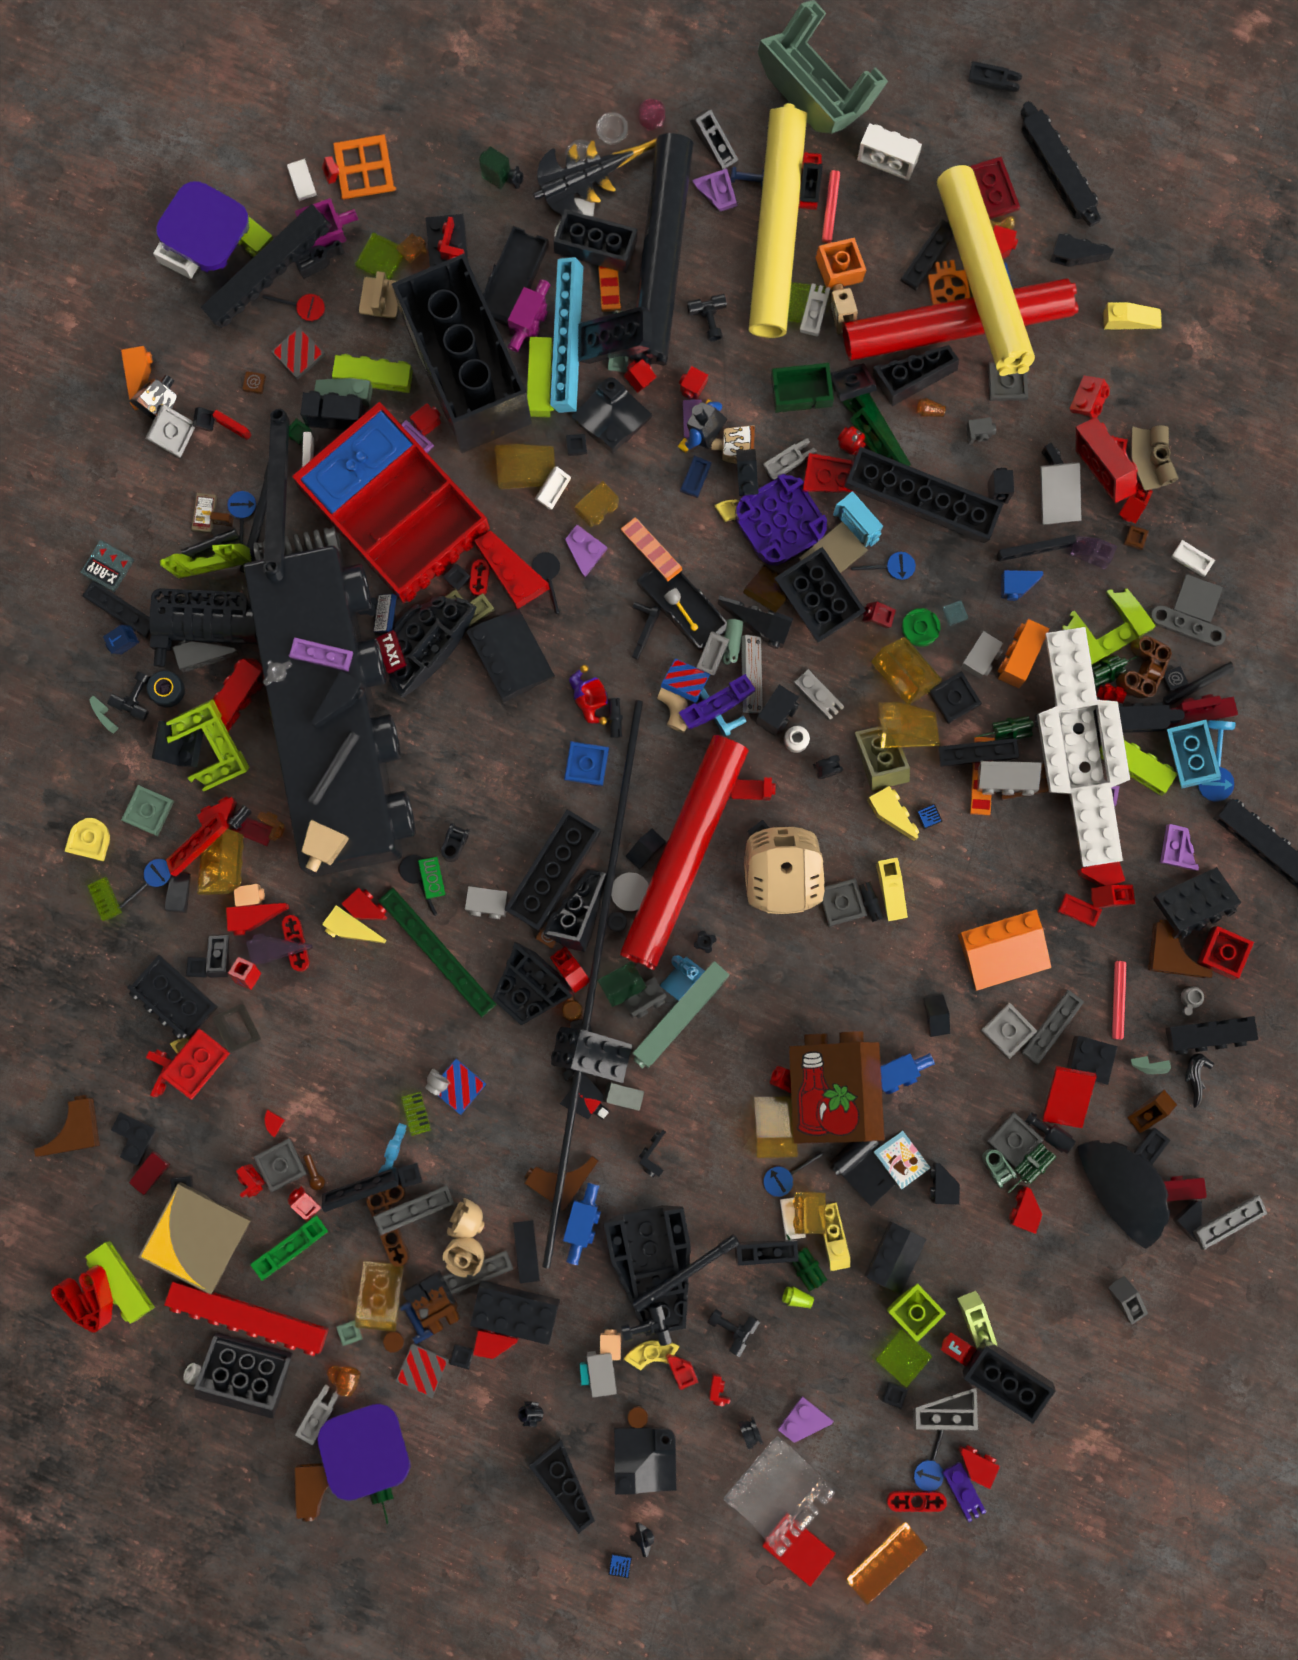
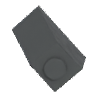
M1125 1276L1114 1281L1108 1287L1113 1299L1131 1325L1148 1314L1139 1292Z

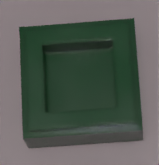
M296 418L289 426V438L298 445H301L303 443V432H312V430Z

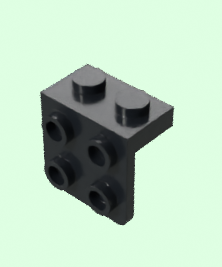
M664 1130L661 1132L656 1131L650 1140L653 1142L649 1149L645 1147L639 1155V1158H641L639 1163L646 1167L643 1171L653 1178L655 1175L660 1177L664 1170L650 1161L648 1157L666 1133Z

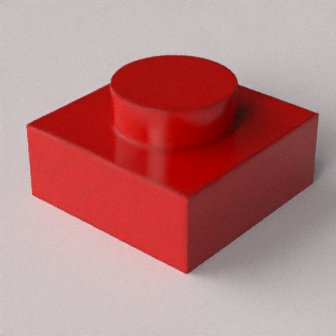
M332 156L325 157L322 170L327 183L332 184L336 182L339 168L337 163H334Z

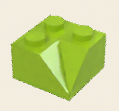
M918 1283L899 1296L886 1309L916 1342L946 1314Z

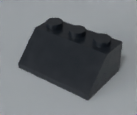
M890 1221L865 1273V1277L902 1294L927 1239Z

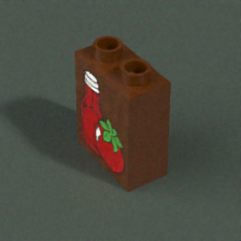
M854 1031L839 1032L840 1043L828 1044V1034L804 1035V1045L789 1046L794 1144L885 1140L879 1042H864V1032Z

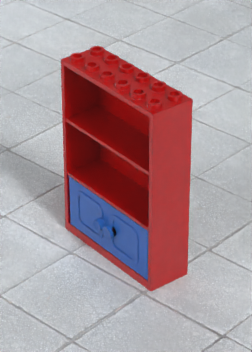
M380 401L292 476L302 493L331 525L336 527L341 536L390 590L397 595L403 604L406 601H412L421 588H427L435 576L439 577L442 575L450 563L454 564L460 558L459 555L464 551L468 552L472 549L474 540L489 532L488 530L490 529L485 515Z

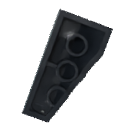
M719 596L718 605L737 620L743 621V625L758 637H761L764 642H767L768 646L775 649L783 648L793 618L778 612L774 613L771 610L765 613L758 606L754 605L744 607L745 604L740 601Z
M588 869L574 886L575 890L571 895L565 898L558 911H554L550 916L543 934L566 948L586 952L593 933L607 874Z

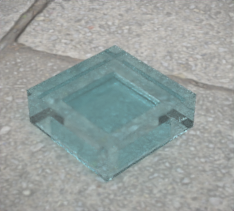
M961 600L942 608L949 626L968 619Z

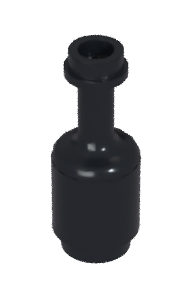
M1031 1112L1025 1122L1029 1126L1032 1124L1045 1134L1044 1140L1061 1153L1065 1152L1068 1154L1076 1143L1072 1139L1073 1136L1056 1124L1052 1127L1047 1126L1036 1118V1113Z

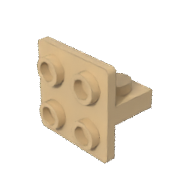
M377 271L376 278L365 277L359 313L395 319L397 317L398 303L392 283L396 281L386 279L385 272Z

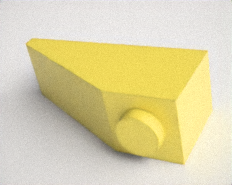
M1127 302L1108 303L1103 311L1104 329H1161V309Z
M337 905L322 924L326 927L325 932L332 937L338 935L341 938L384 944L387 941Z

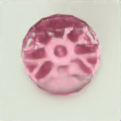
M648 99L641 104L639 109L641 125L645 126L648 130H657L658 127H662L665 122V107L663 103L656 99Z

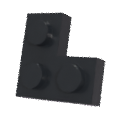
M120 1112L111 1131L128 1138L120 1158L139 1166L157 1129Z

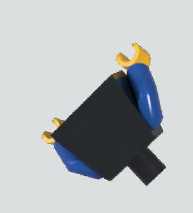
M708 399L706 404L700 402L692 408L693 414L687 422L689 439L684 438L678 445L682 451L686 453L688 449L698 445L707 449L710 448L727 421V418L720 412L722 410L720 402H712Z

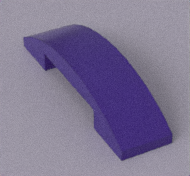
M746 674L730 682L728 687L697 705L694 703L679 712V715L687 728L692 729L733 708L754 693L756 689Z

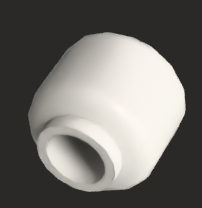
M792 726L785 733V747L794 753L802 752L809 744V733L801 726Z

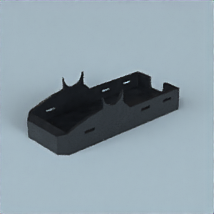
M513 226L497 264H494L492 273L488 277V283L483 293L495 322L509 327L508 318L523 288L531 289L549 246L547 238L539 235L536 237L526 234L524 229Z
M637 307L578 323L579 362L591 364L619 356L633 358L631 355H643L641 352L648 350L652 343V312L648 308Z
M653 567L648 573L645 572L637 579V584L697 650H704L711 632L721 636L725 633L727 621L710 600L705 597L700 588L697 589L682 572H679L671 580L667 581ZM677 588L680 592L681 600L679 603L693 623L698 625L696 631L690 629L691 625L677 605L668 603L664 598L665 594L672 589Z

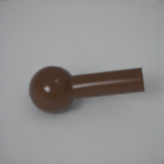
M306 1154L303 1156V1159L311 1177L309 1185L313 1190H321L325 1186V1179L323 1176L318 1175L311 1154Z

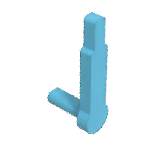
M703 689L700 696L704 701L710 696L707 694L706 690ZM721 715L714 718L724 737L731 734L730 730L746 723L744 716L727 724Z

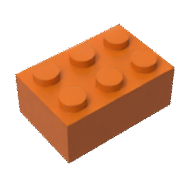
M1030 619L1025 624L1021 623L1013 636L1016 641L1013 640L1005 655L1008 658L1005 657L997 671L1000 673L998 679L1016 688H1020L1026 681L1046 638L1045 634L1048 633L1050 628Z

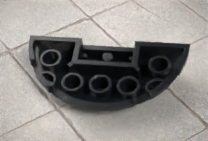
M444 596L434 597L422 605L416 604L398 620L393 631L396 632L406 666L390 673L389 681L402 698L422 685L448 659L468 629L477 608L475 605L458 597L456 599Z
M1094 1140L1078 1145L1077 1148L1085 1173L1106 1211L1118 1226L1136 1243L1145 1249L1150 1247L1161 1237L1170 1217V1210L1167 1208V1198L1169 1195L1157 1170L1144 1156L1134 1154L1127 1150L1126 1145L1121 1143H1100V1140Z

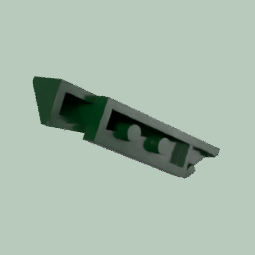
M870 393L856 396L843 402L854 415L850 418V421L856 429L865 434L864 441L872 452L907 466L911 465Z

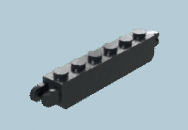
M1032 102L1024 103L1021 110V116L1024 120L1021 132L1072 217L1075 219L1083 218L1089 227L1099 223L1101 217L1096 208L1098 205L1097 195L1090 190L1088 181L1081 175L1077 162L1072 160L1068 147L1061 142L1059 132L1054 130L1049 116L1042 109L1038 111Z
M1162 702L1151 703V706H1144L1143 703H1134L1132 706L1124 707V704H1118L1123 733L1163 732L1170 724L1179 723L1185 717V712L1182 710L1169 709V705H1163ZM1095 708L1093 713L1097 734H1100L1097 713ZM1035 714L1034 725L1035 727L1039 728L1037 720L1038 714ZM1076 723L1073 726V731L1076 734H1082L1084 726L1081 723Z

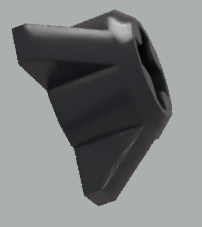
M636 1522L637 1531L634 1535L630 1536V1539L641 1548L642 1556L648 1557L651 1545L654 1543V1534L649 1528Z

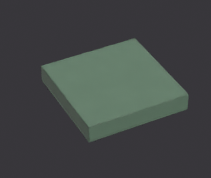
M137 785L121 820L158 836L174 801Z

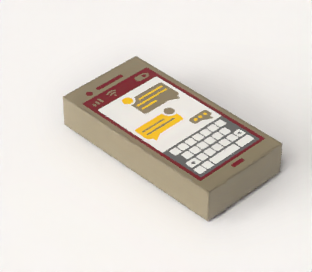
M197 493L191 528L193 532L212 534L213 523L210 520V512H215L216 495Z

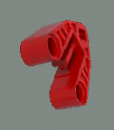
M94 1265L80 1275L79 1283L84 1293L72 1278H66L51 1290L52 1298L69 1318L93 1333L111 1321L113 1298L104 1268L99 1265Z

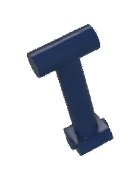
M732 167L731 183H734L735 179L760 182L762 189L764 169L762 175L738 172L736 167Z
M409 1301L399 1306L401 1311L405 1310L417 1332V1335L412 1337L415 1344L433 1335L429 1329L424 1330Z

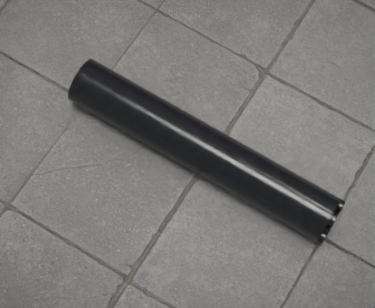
M665 133L656 138L636 308L644 307L652 312V343L648 350L641 352L643 355H631L633 356L631 359L638 362L643 359L650 366L651 364L667 365L693 152V141L689 137L677 133Z

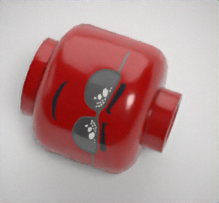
M853 426L845 427L837 438L839 448L849 455L855 454L859 447L864 448L866 445L863 442L865 434Z

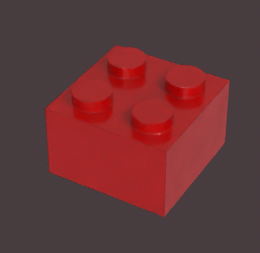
M1219 926L1212 927L1197 964L1212 969L1214 972L1232 980L1239 979L1254 942Z

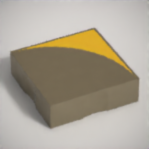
M180 1182L176 1186L138 1258L212 1294L252 1218L228 1206L218 1204L205 1194Z

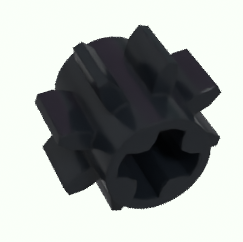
M525 1401L524 1406L520 1407L518 1417L523 1422V1426L537 1427V1422L542 1421L543 1409L538 1406L539 1402Z

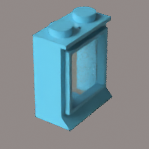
M852 491L836 504L833 516H838L861 543H864L865 547L868 545L873 546L879 541L878 537L882 534L883 525Z

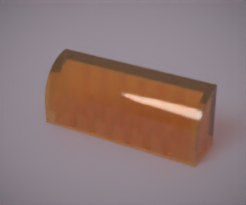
M904 1522L853 1570L845 1580L868 1605L929 1547Z

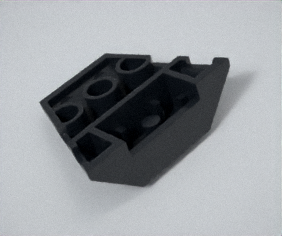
M515 942L492 999L522 1026L574 996L565 978L536 952Z

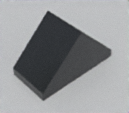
M804 163L800 201L819 202L823 164Z
M652 828L635 843L625 857L640 870L666 841Z
M938 995L923 998L930 1037L950 1034V1013L944 996Z
M1195 1200L1173 1219L1194 1242H1197L1193 1230L1202 1226V1201Z

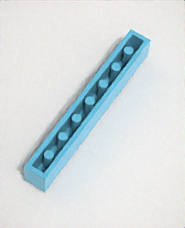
M576 257L558 259L550 405L558 413L577 411L579 370L578 323H581L583 265Z

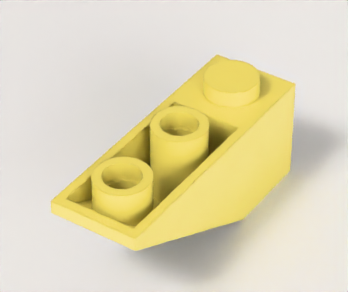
M889 786L867 799L877 818L911 840L915 841L918 839L919 836L917 834L919 830L914 823H910L908 819L909 813L904 806L901 807L898 800L900 798L895 789L891 790Z
M898 857L878 861L876 868L888 921L908 918Z
M837 1203L817 1206L830 1270L849 1268L850 1255Z

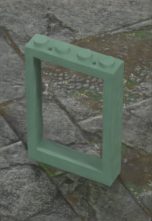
M714 961L633 1052V1056H635L634 1062L642 1069L645 1066L649 1068L724 984L730 974Z

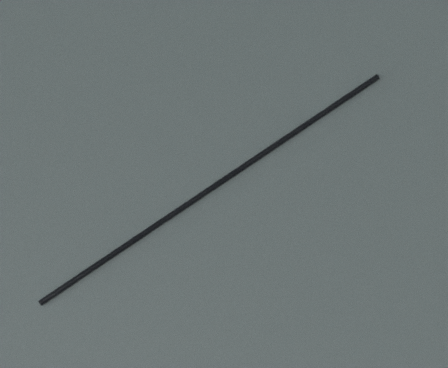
M640 700L635 701L581 1028L585 1031H589L643 705V701ZM574 1071L543 1268L550 1269L582 1078V1072Z

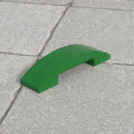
M316 1215L250 1265L261 1281H263L329 1231Z

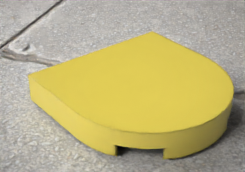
M85 818L71 828L65 852L104 861L110 841L108 828L104 823L94 818Z

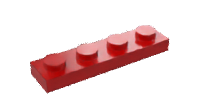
M217 812L166 859L171 875L177 876L228 829L224 814Z

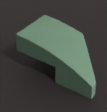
M93 695L89 699L93 711L101 723L114 734L119 728L104 715L109 708Z
M1148 1056L1131 1059L1132 1066L1146 1074L1168 1073L1171 1069L1169 1060L1150 1064Z

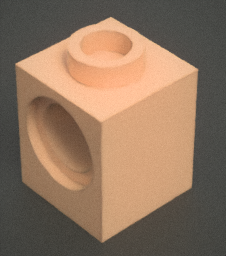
M253 884L233 887L235 907L263 905L262 900H265V893L260 885Z
M606 1329L605 1333L600 1334V1354L611 1353L612 1360L621 1359V1333H617L615 1329Z

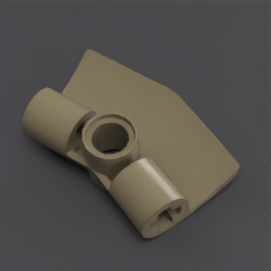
M1154 426L1151 430L1132 427L1131 460L1138 468L1137 475L1143 490L1163 487L1177 481L1179 478L1170 460L1169 428L1167 426ZM1156 453H1160L1163 459L1158 458Z

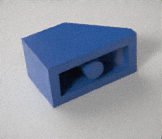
M1004 570L1001 575V598H1007L1009 601L1018 600L1041 579L1043 571Z

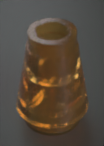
M926 397L919 399L916 409L917 414L923 417H944L946 406Z

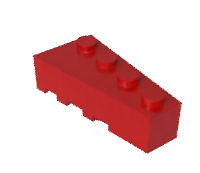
M492 531L474 540L477 549L517 609L550 589L549 583Z
M240 659L235 664V670L232 675L225 679L222 690L213 697L227 731L231 729L241 716L239 711L244 710L252 702L251 695L260 691L264 686L262 684L264 680L262 664L256 659Z

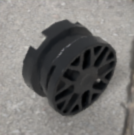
M839 755L819 760L816 764H813L814 769L818 772V779L831 777L844 770L839 764Z
M753 1416L750 1417L752 1420L750 1423L743 1420L738 1422L748 1450L752 1449L757 1442H760L761 1445L763 1444Z

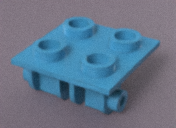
M676 955L671 959L675 969L663 981L660 987L679 1001L705 970L689 958L685 957L683 959L681 956Z

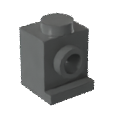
M991 417L968 420L966 424L968 444H973L974 440H978V442L987 441L992 435H996V425L992 423Z

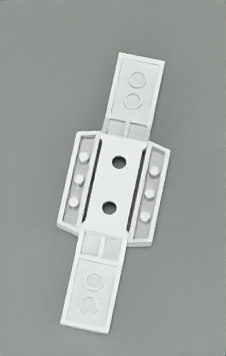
M1085 627L1046 633L1055 707L1039 713L1037 720L1049 793L1069 794L1082 867L1123 861L1111 787L1130 780L1118 702L1097 700ZM1095 708L1097 713V720L1101 738L1107 781L1104 780L1102 770V763L1093 713ZM1076 723H1081L1084 726L1082 734H1076L1073 731V726ZM1088 762L1090 764V771L1088 773L1081 772L1079 769L1080 763Z

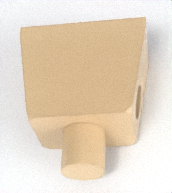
M311 820L302 848V852L310 856L306 868L317 872L321 862L331 865L349 838Z

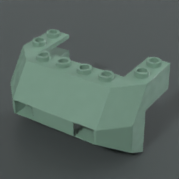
M815 0L801 3L782 33L760 40L758 55L767 78L790 104L807 113L808 124L816 132L832 134L846 128L866 112L888 80L877 68H874L871 73L868 70L863 72L851 90L807 43L826 14Z

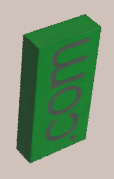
M438 857L418 860L425 899L445 896Z

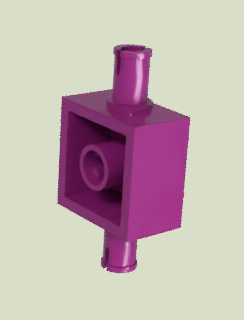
M331 198L313 204L332 225L326 235L319 237L315 241L314 246L320 245L326 248L336 240H340L341 243L346 242L342 228L345 224L358 221L355 209L353 208L338 214L335 212ZM307 207L296 210V216L298 217Z
M541 279L535 291L526 287L523 288L508 318L510 334L513 335L508 344L510 350L519 352L524 340L530 342V337L538 336L540 331L539 325L541 321L544 322L548 315L545 295L550 288V283Z

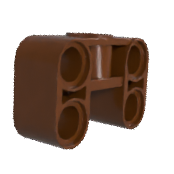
M1144 636L1133 640L1131 643L1132 652L1144 659L1139 672L1129 671L1121 673L1116 679L1118 687H1122L1128 694L1139 699L1152 697L1156 694L1172 656L1170 647L1152 637ZM1141 642H1143L1145 645L1144 650L1141 647ZM1158 650L1161 653V658L1158 656ZM1127 677L1130 679V685L1126 681ZM1143 685L1147 689L1146 693L1143 691Z

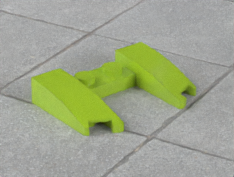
M240 543L212 545L213 551L217 553L213 557H199L194 560L184 554H173L160 560V565L179 579L244 565V563L251 562L250 549Z
M1124 589V592L1113 593V590L1106 591V594L1125 623L1099 639H1095L1075 611H1072L1069 615L1072 618L1069 625L1062 626V630L1086 628L1091 665L1096 664L1156 627L1128 589Z
M213 699L166 722V725H172V736L167 737L168 743L202 728L218 757V762L188 776L190 782H193L196 778L205 785L202 789L203 791L241 775L250 768L242 752H238L221 720L222 715Z

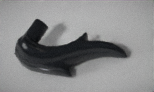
M1200 1053L1190 1057L1185 1082L1190 1080L1193 1087L1194 1108L1200 1104L1202 1090L1206 1089L1201 1080V1068L1203 1065L1208 1069L1214 1066V1062Z

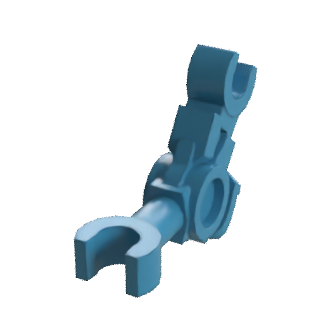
M398 1124L395 1135L389 1141L385 1152V1164L382 1165L378 1173L393 1168V1162L399 1154L400 1144L406 1133L407 1125Z

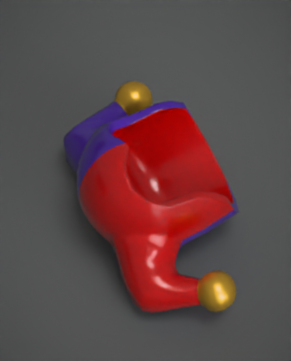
M582 665L580 670L569 678V683L574 690V701L582 709L587 723L605 725L607 718L595 716L596 709L606 705L608 702L605 688L597 677L582 681V674L588 672L589 669L587 665Z

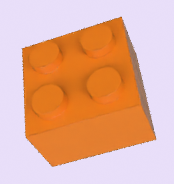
M855 238L818 247L815 259L826 288L831 287V290L836 284L848 286L863 282L866 267Z

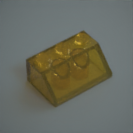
M906 637L884 646L871 661L907 705L919 700L942 681L940 676Z
M227 829L200 854L197 894H229L240 887L242 881L241 867L243 864L242 850L244 848L243 834Z

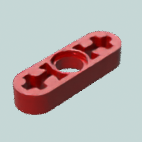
M288 915L282 921V928L289 960L294 970L302 972L310 964L303 929L298 917ZM290 919L297 923L294 925V932L299 931V934L288 936V933H292L291 928L287 927ZM293 938L301 940V946L298 949H293L290 945ZM303 950L304 953L299 954L300 958L302 960H305V963H303L302 967L300 968L298 965H295V962L298 961L297 955H293L292 953L301 952Z
M893 1491L887 1496V1504L895 1512H940L946 1508L947 1499L939 1491ZM895 1496H898L899 1500H906L905 1496H908V1507H905L906 1504L902 1502L898 1503V1506L895 1507L891 1500H894ZM914 1496H920L922 1498L921 1506H912L911 1499ZM925 1496H928L929 1500H935L936 1496H939V1499L943 1501L939 1503L938 1507L934 1503H928L929 1507H926L927 1501Z

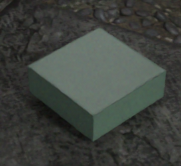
M357 1319L337 1326L342 1346L363 1339Z

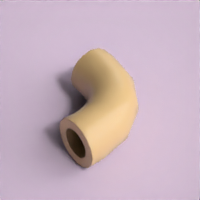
M661 688L657 700L665 703L670 710L667 726L684 733L687 726L680 717L679 712L688 707V702L684 697Z

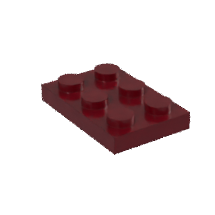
M1002 156L969 166L974 171L989 220L1020 209Z

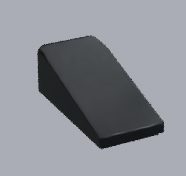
M180 873L177 876H171L166 896L165 911L187 913L191 874Z
M229 935L209 936L206 974L210 978L228 977Z

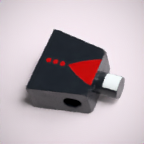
M582 1074L576 1113L586 1119H589L594 1113L603 1120L610 1112L601 1104L604 1095L585 1074ZM571 1090L560 1103L566 1108L569 1107Z

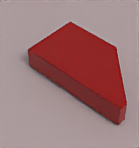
M669 1353L666 1354L680 1390L698 1383L690 1361Z

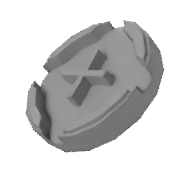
M628 872L621 874L613 882L611 894L613 902L624 911H637L649 886L648 882L637 873Z

